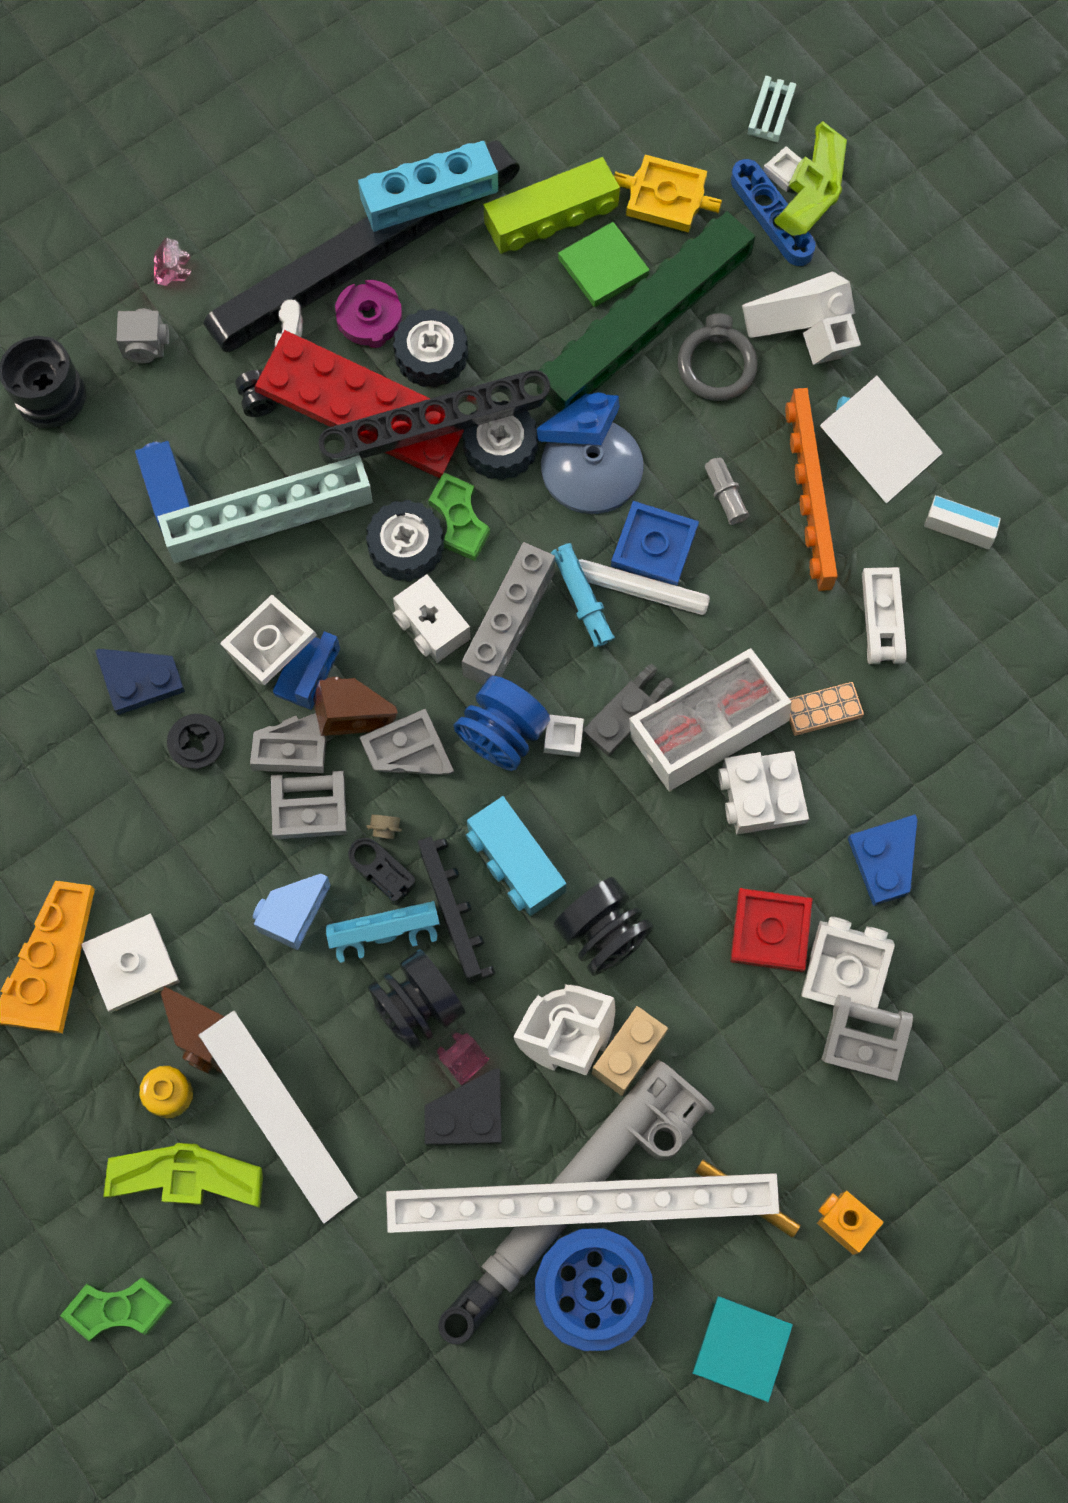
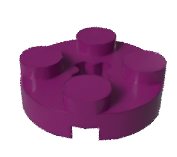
M365 280L366 284L356 287L354 283L345 288L336 301L335 309L338 329L347 339L354 343L379 348L386 343V340L394 336L395 331L398 330V325L402 321V308L398 295L392 287L381 281ZM371 307L375 308V316L371 318H365L361 312L362 310L369 311Z

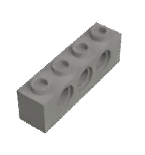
M525 542L522 543L462 660L464 677L482 685L492 675L502 677L555 573V555Z

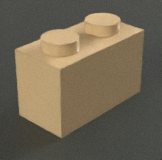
M636 1006L594 1065L592 1075L623 1096L666 1035L668 1027Z

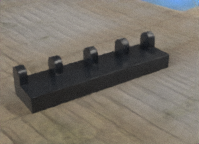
M432 836L418 841L419 852L467 984L470 985L492 977L496 973L493 966L480 970L473 948L484 944L483 937L476 936L469 939L461 914L472 910L470 902L456 905L448 881L458 878L460 876L457 868L444 871L437 851L449 846L447 840L443 838L433 841Z

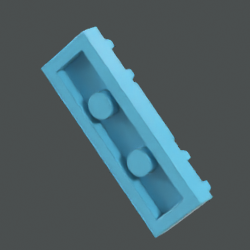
M432 901L326 925V934L329 949L336 947V956L341 963L345 962L343 951L348 946L355 947L359 958H363L365 952L362 941L370 942L375 940V943H387L395 940L396 935H401L408 931L412 946H417L416 934L420 930H427L431 941L434 942L437 940V932L434 925L439 924L435 902Z

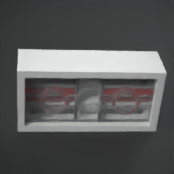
M750 648L629 718L630 737L667 790L671 791L788 722L790 719L791 701Z

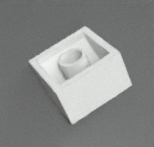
M271 595L220 644L237 665L258 684L265 685L317 634L277 598Z

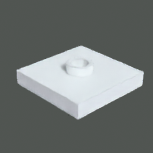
M151 914L81 944L106 1008L110 1013L162 991L164 986L168 988L180 983Z

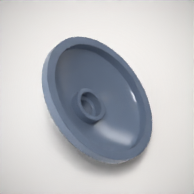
M612 423L602 445L547 442L541 459L542 478L553 498L568 509L585 514L605 513L619 508L635 494L642 479L643 457L637 442L631 434L621 426ZM595 452L599 456L597 458H590L587 454Z

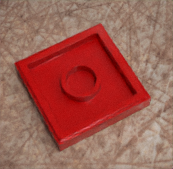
M739 888L730 962L804 973L813 898Z

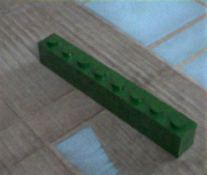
M728 211L718 219H711L699 236L695 239H688L682 245L677 255L672 259H665L658 266L656 273L648 280L644 278L639 281L633 292L626 299L623 300L621 298L617 300L604 318L594 320L582 337L577 341L571 340L563 348L561 355L553 362L549 360L541 366L539 371L546 374L550 381V389L546 400L557 411L561 412L585 394L595 392L752 254L755 235ZM537 385V392L541 394L542 390L540 386Z

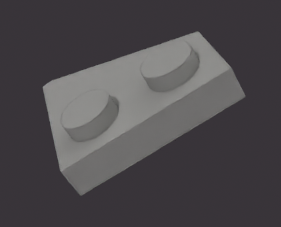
M316 713L301 719L294 716L282 721L277 726H268L255 731L250 759L251 770L324 773L327 736L320 735Z

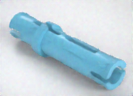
M571 543L558 547L559 551L554 549L551 554L555 555V562L578 609L576 615L579 620H583L594 643L593 645L597 648L607 644L608 640L609 642L613 641L615 636L612 634L602 613L604 610L602 602H597L573 551V546Z

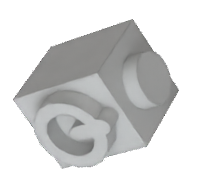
M145 308L136 311H118L116 342L122 357L135 363H149L154 358L163 357L164 344H169L168 324H163L159 311Z

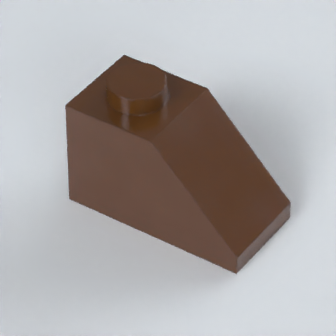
M330 677L325 680H319L313 697L321 736L372 732L393 723L397 715L396 706L355 678L342 679L340 677Z

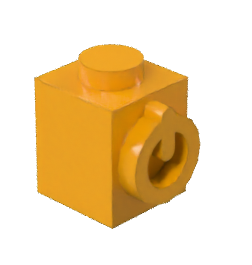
M848 1191L841 1193L838 1197L832 1193L818 1210L823 1216L817 1224L853 1255L860 1253L884 1223Z

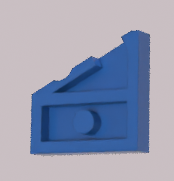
M604 393L585 394L537 428L538 441L602 445L620 408L619 396L606 395Z
M916 815L854 833L848 837L873 906L906 896L910 893L917 828Z

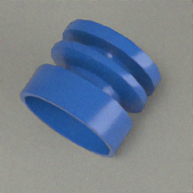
M492 675L475 695L480 707L468 706L464 710L465 717H460L453 726L458 736L475 753L503 769L513 771L521 763L520 756L523 757L529 752V746L524 739L530 741L537 740L550 723V715L524 689L509 680Z

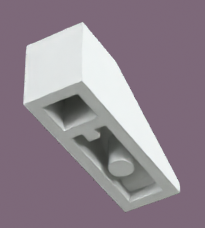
M833 271L742 305L747 333L750 338L809 328L822 319L855 313L850 282Z

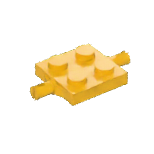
M645 155L641 168L635 173L634 177L618 173L617 171L614 173V178L619 187L630 189V200L626 211V216L689 232L693 218L700 208L718 214L721 208L722 199L704 195V185L708 171Z

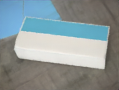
M935 495L924 527L990 550L995 541L1001 518Z

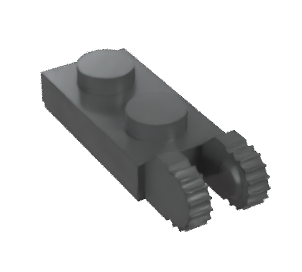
M652 663L636 677L634 682L630 681L582 731V734L608 757L630 736L629 718L660 701L674 684L669 678H666L659 683L650 697L641 689L653 679L658 670Z

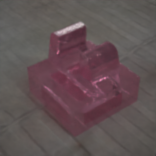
M165 238L154 253L155 284L167 286L170 281H185L190 275V269L179 265V263L186 265L190 259V254L178 248L177 240Z
M455 1033L452 1037L456 1043L447 1051L440 1047L437 1053L440 1057L439 1060L451 1076L462 1086L489 1059L468 1033L464 1035Z

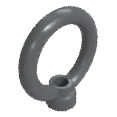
M712 314L707 316L706 326L691 333L683 342L678 354V370L684 384L694 394L711 401H726L738 397L750 387L757 373L758 363L755 349L746 336L732 328L733 319L729 315ZM706 340L714 343L731 342L740 350L744 359V370L741 377L735 383L726 387H712L704 384L695 376L691 367V357L695 348Z

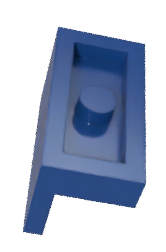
M324 631L321 639L315 637L284 666L273 689L274 695L312 710L314 706L313 697L319 680L327 678L340 651L337 636Z

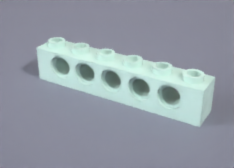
M360 455L157 517L167 549L175 564L373 503L370 484Z

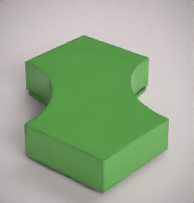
M443 473L428 502L429 506L436 509L446 522L447 532L444 539V548L475 561L490 534V528L477 518L472 509L471 501L475 491L474 485Z
M140 1278L125 1290L112 1293L99 1291L86 1284L60 1316L84 1338L92 1342L102 1332L118 1326L131 1327L144 1335H148L173 1302L145 1278Z

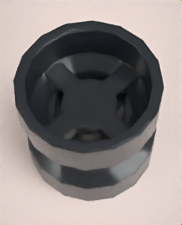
M262 370L245 372L235 380L237 392L243 397L241 405L244 414L248 417L265 416L274 411L277 406L276 401L255 392V385Z

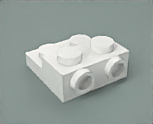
M794 751L761 756L759 752L724 759L722 768L718 769V778L721 790L727 789L729 802L725 803L728 824H734L736 835L808 822L809 817Z
M830 917L828 923L820 921L810 955L811 960L801 993L802 997L834 1005L837 996L843 995L850 997L851 1002L878 1008L895 947L893 940L887 939L888 932L866 926L865 933L850 929L851 922L837 917Z

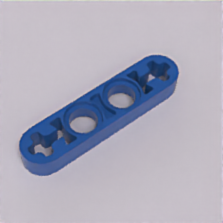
M743 159L735 163L731 174V184L784 258L794 266L807 265L812 260L815 251V241L808 231L806 234L796 235L793 240V236L785 230H779L774 227L773 222L775 218L785 209L788 203L755 161ZM743 173L745 177L740 178V174ZM752 175L751 182L746 176ZM759 195H766L773 202L770 205L762 206L755 201V198ZM795 244L798 248L805 247V252L803 253L800 249L794 251Z

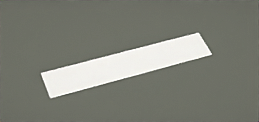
M232 1011L199 1034V1037L322 1222H327L357 1199V1195L236 1012Z

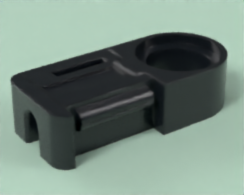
M360 838L351 844L348 857L353 869L367 882L371 879V882L390 899L392 905H398L415 888L414 876L376 841L370 838ZM362 847H370L376 852L375 860L369 865H361L355 860L356 852Z

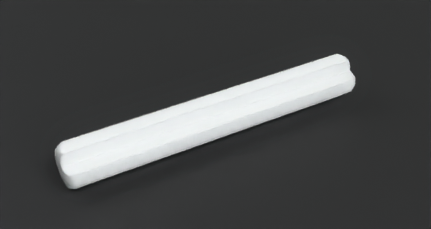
M578 560L588 583L700 615L705 614L707 611L710 597L706 594L587 560Z

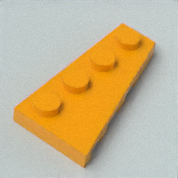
M62 881L54 882L34 923L36 927L28 943H24L18 955L20 959L11 977H7L1 989L0 1025L63 1034L81 954V944L84 940L95 891L91 885Z

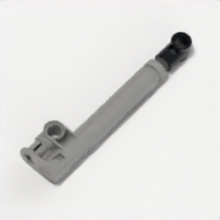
M656 1060L552 1184L605 1181L636 1143L657 1160L671 1159L693 1134L692 1128L705 1112L712 1114L715 1108L673 1069L662 1061ZM691 1106H693L694 1108L692 1109V1111L687 1115L686 1118H683V1115L686 1113V1111ZM664 1131L671 1134L674 1140V1147L671 1150L662 1151L655 1146L653 1139L657 1132ZM568 1224L514 1227L496 1248V1253L493 1256L490 1255L481 1266L486 1271L478 1281L473 1279L441 1315L438 1329L442 1338L450 1344L456 1345L466 1343L471 1339L476 1330L500 1303L497 1298L504 1289L510 1293L520 1282L519 1279L522 1276L525 1277ZM455 1314L464 1316L468 1323L466 1333L459 1338H452L446 1331L448 1318Z

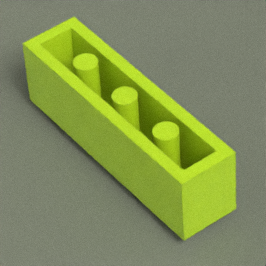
M601 157L485 203L484 224L500 254L509 250L515 251L522 248L526 243L539 238H548L556 231L569 226H578L586 219L611 212L619 205L620 187L604 158Z

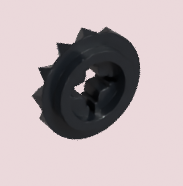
M190 714L180 718L171 727L167 736V748L172 759L182 768H193L197 771L202 767L212 766L213 762L222 755L224 742H226L219 723L204 714ZM190 731L199 739L206 738L202 741L204 752L201 753L195 747L187 748L191 745V737L188 734Z

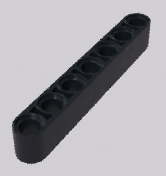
M529 370L330 427L324 430L319 437L320 456L327 464L358 455L363 459L530 411L544 404L549 393L550 381L542 371ZM529 383H534L540 386L542 393L538 396H532L525 391L524 387ZM501 392L508 396L510 402L500 406L493 402L491 396ZM463 402H470L475 405L477 411L472 415H465L460 412L458 406ZM436 411L443 416L444 420L440 424L433 425L426 420L425 416L429 412ZM397 421H405L410 425L411 429L406 434H398L393 431L392 425ZM370 430L376 433L378 438L371 444H365L358 437L361 432ZM331 440H338L343 443L344 449L339 453L332 454L325 449V445Z

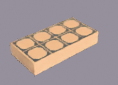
M853 682L789 698L791 701L789 722L794 736L860 719L864 715Z

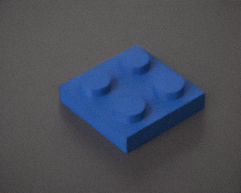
M633 501L611 560V567L678 586L699 521Z

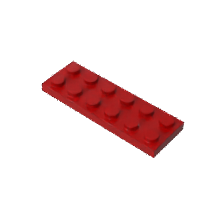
M286 330L282 333L255 385V392L329 427L430 399ZM436 411L429 412L425 416L426 420L433 425L440 424L444 420L443 416ZM397 421L392 425L393 431L398 434H406L411 429L410 425L405 421ZM365 430L360 433L358 438L365 444H371L378 437L373 431ZM464 430L385 453L441 478L460 442Z

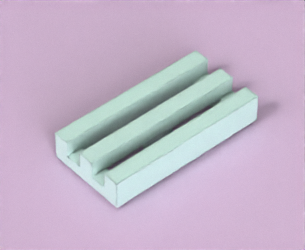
M765 76L747 134L778 142L795 92L796 83L790 82L789 86L783 85L784 80L778 79L776 83L771 81L772 77ZM768 91H773L762 129L756 128ZM784 94L786 97L773 133L768 130L779 96Z

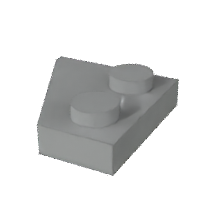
M426 708L360 737L374 772L450 775L454 772Z

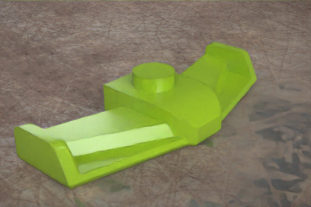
M824 121L815 128L816 138L812 161L804 157L798 163L788 185L798 194L774 220L775 224L792 236L806 234L829 207L837 202L842 191L841 182L847 139Z
M176 1143L170 1147L108 1158L103 1198L163 1188L162 1202L203 1205L204 1190L260 1208L263 1185L262 1167L203 1149L198 1144Z

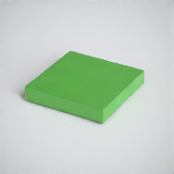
M614 222L558 252L559 261L593 307L600 305L642 279L647 278L650 272L649 268Z

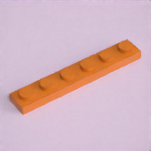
M798 388L793 390L791 401L786 403L785 413L787 423H792L794 431L790 435L792 454L797 453L799 463L795 465V479L797 485L802 484L803 495H800V511L802 516L807 515L808 526L805 527V543L807 547H812L813 558L810 559L809 564L810 575L812 579H817L818 591L832 590L837 579V570L808 388Z

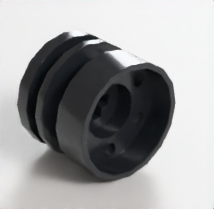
M27 337L11 345L2 356L0 361V381L25 421L35 427L49 429L68 423L82 410L86 399L85 384L61 343L51 337Z
M614 877L598 883L565 909L553 925L568 946L579 943L584 939L587 941L578 953V958L582 962L594 957L587 966V970L592 976H597L609 968L616 967L629 958L641 946L644 939L654 928L648 919L632 926L642 915V911L639 908H633L623 914L620 912L629 900V895Z
M421 949L400 963L401 970L406 978L401 984L388 972L383 975L385 982L391 990L386 994L375 981L367 986L372 995L375 1009L393 1035L407 1044L413 1052L421 1047L419 1040L413 1033L416 1028L428 1040L433 1038L432 1030L427 1022L431 1017H434L438 1023L447 1028L466 1014L464 1007L450 985Z

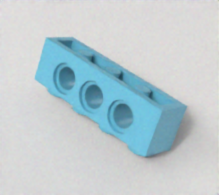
M483 140L474 144H465L458 149L446 153H436L427 159L414 163H405L389 171L370 174L366 178L358 180L360 199L373 232L497 193L498 172Z

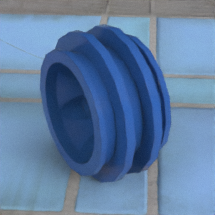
M580 1229L560 1238L543 1256L535 1277L536 1306L544 1325L562 1343L582 1351H607L629 1341L646 1322L653 1302L652 1274L643 1254L626 1237L606 1229ZM595 1251L601 1255L602 1263L598 1267H591L588 1264L587 1256L589 1253ZM572 1266L575 1269L576 1276L572 1281H565L561 1277L563 1267ZM616 1268L624 1269L627 1273L626 1281L621 1284L614 1282L612 1278L613 1270ZM595 1279L601 1283L599 1288L600 1292L603 1293L601 1300L591 1302L585 1298L587 1291L582 1287L585 1281ZM565 1296L573 1298L575 1302V1307L571 1312H564L560 1308V1300ZM620 1298L626 1303V1310L623 1314H615L612 1311L611 1304L613 1300ZM589 1313H596L600 1318V1324L595 1329H590L585 1324V1317Z

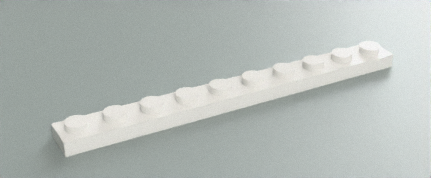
M774 1173L386 1191L388 1233L779 1214L777 1174Z

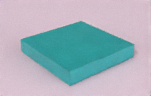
M717 1296L692 1374L769 1402L793 1324Z

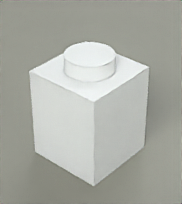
M851 313L822 319L803 333L813 365L841 359L861 346Z

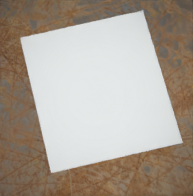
M878 376L873 378L820 425L885 503L889 502L942 454V451Z

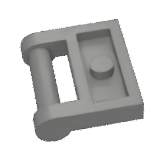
M333 771L332 775L296 778H283V775L271 776L272 836L274 839L347 835L344 771ZM333 789V796L284 800V793Z
M838 995L834 1003L833 1018L822 1061L897 1081L912 1026V1013L899 1011L897 1014L851 1002L850 997ZM848 1016L894 1028L893 1039L845 1027Z

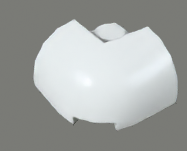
M566 984L565 989L552 991L542 998L538 995L529 1006L514 1035V1040L520 1050L529 1058L546 1068L555 1071L557 1066L587 1075L598 1051H605L610 1039L615 1018L614 997L580 986Z

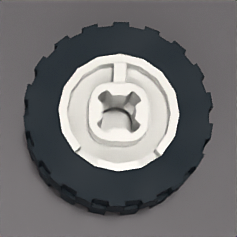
M436 309L418 310L417 313L406 316V319L400 322L398 330L394 333L393 346L397 367L399 366L400 373L406 376L408 381L413 384L415 382L419 386H432V388L439 387L438 385L442 384L446 385L452 379L459 377L461 370H464L466 367L468 342L465 328L462 324L460 325L455 316L452 317L446 311H437Z
M502 400V402L493 401L495 404L500 406L509 403L505 400ZM526 411L464 429L463 449L465 457L467 456L468 464L475 468V472L480 475L483 474L489 479L505 480V478H515L521 472L527 471L528 466L533 464L535 453L537 454L538 435L534 418L532 419L530 413Z
M404 500V502L395 501L391 502L388 506H383L377 514L372 516V521L367 527V547L370 559L373 560V565L376 569H380L383 575L386 577L390 576L393 580L413 581L415 578L421 579L428 572H432L435 569V565L440 563L442 551L444 552L443 530L440 520L434 516V512L430 508L427 509L422 503H413L411 500Z

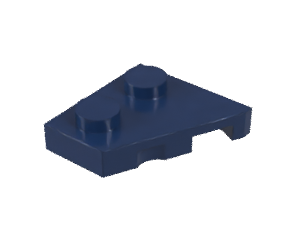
M108 649L95 650L114 711L117 715L185 692L173 656Z

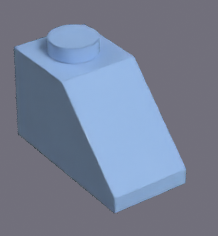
M320 873L270 891L266 900L261 899L253 913V919H255L254 926L257 931L298 950L331 886L328 877Z

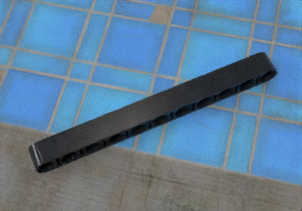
M495 140L486 144L498 172L499 189L515 178L520 166L500 141ZM484 197L373 232L369 219L366 217L211 311L204 320V327L223 352H232L282 322L279 319V311L284 300H296V302H299L300 310Z

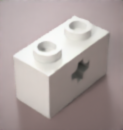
M425 575L393 598L395 607L393 616L403 630L408 628L416 636L414 642L424 656L430 654L436 663L471 639L470 626L428 575Z

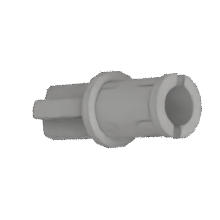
M722 458L711 459L705 464V470L715 490L714 498L720 501L730 525L745 521L749 517V512L746 510L738 492L740 489L739 484L733 481Z

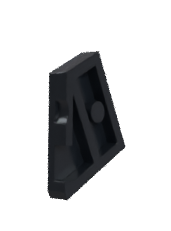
M500 1068L492 1069L425 1105L426 1146L502 1144Z

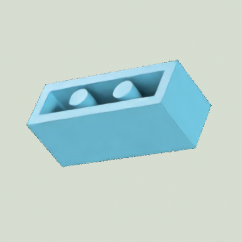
M504 796L467 820L469 831L466 834L467 840L477 853L483 850L490 861L486 865L493 877L498 882L502 879L511 889L507 893L508 897L518 911L525 909L531 917L566 893L567 883Z

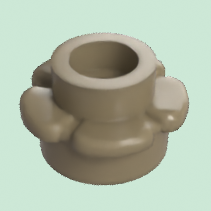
M371 814V823L366 825L367 829H373V837L394 839L395 832L402 831V829H399V817Z

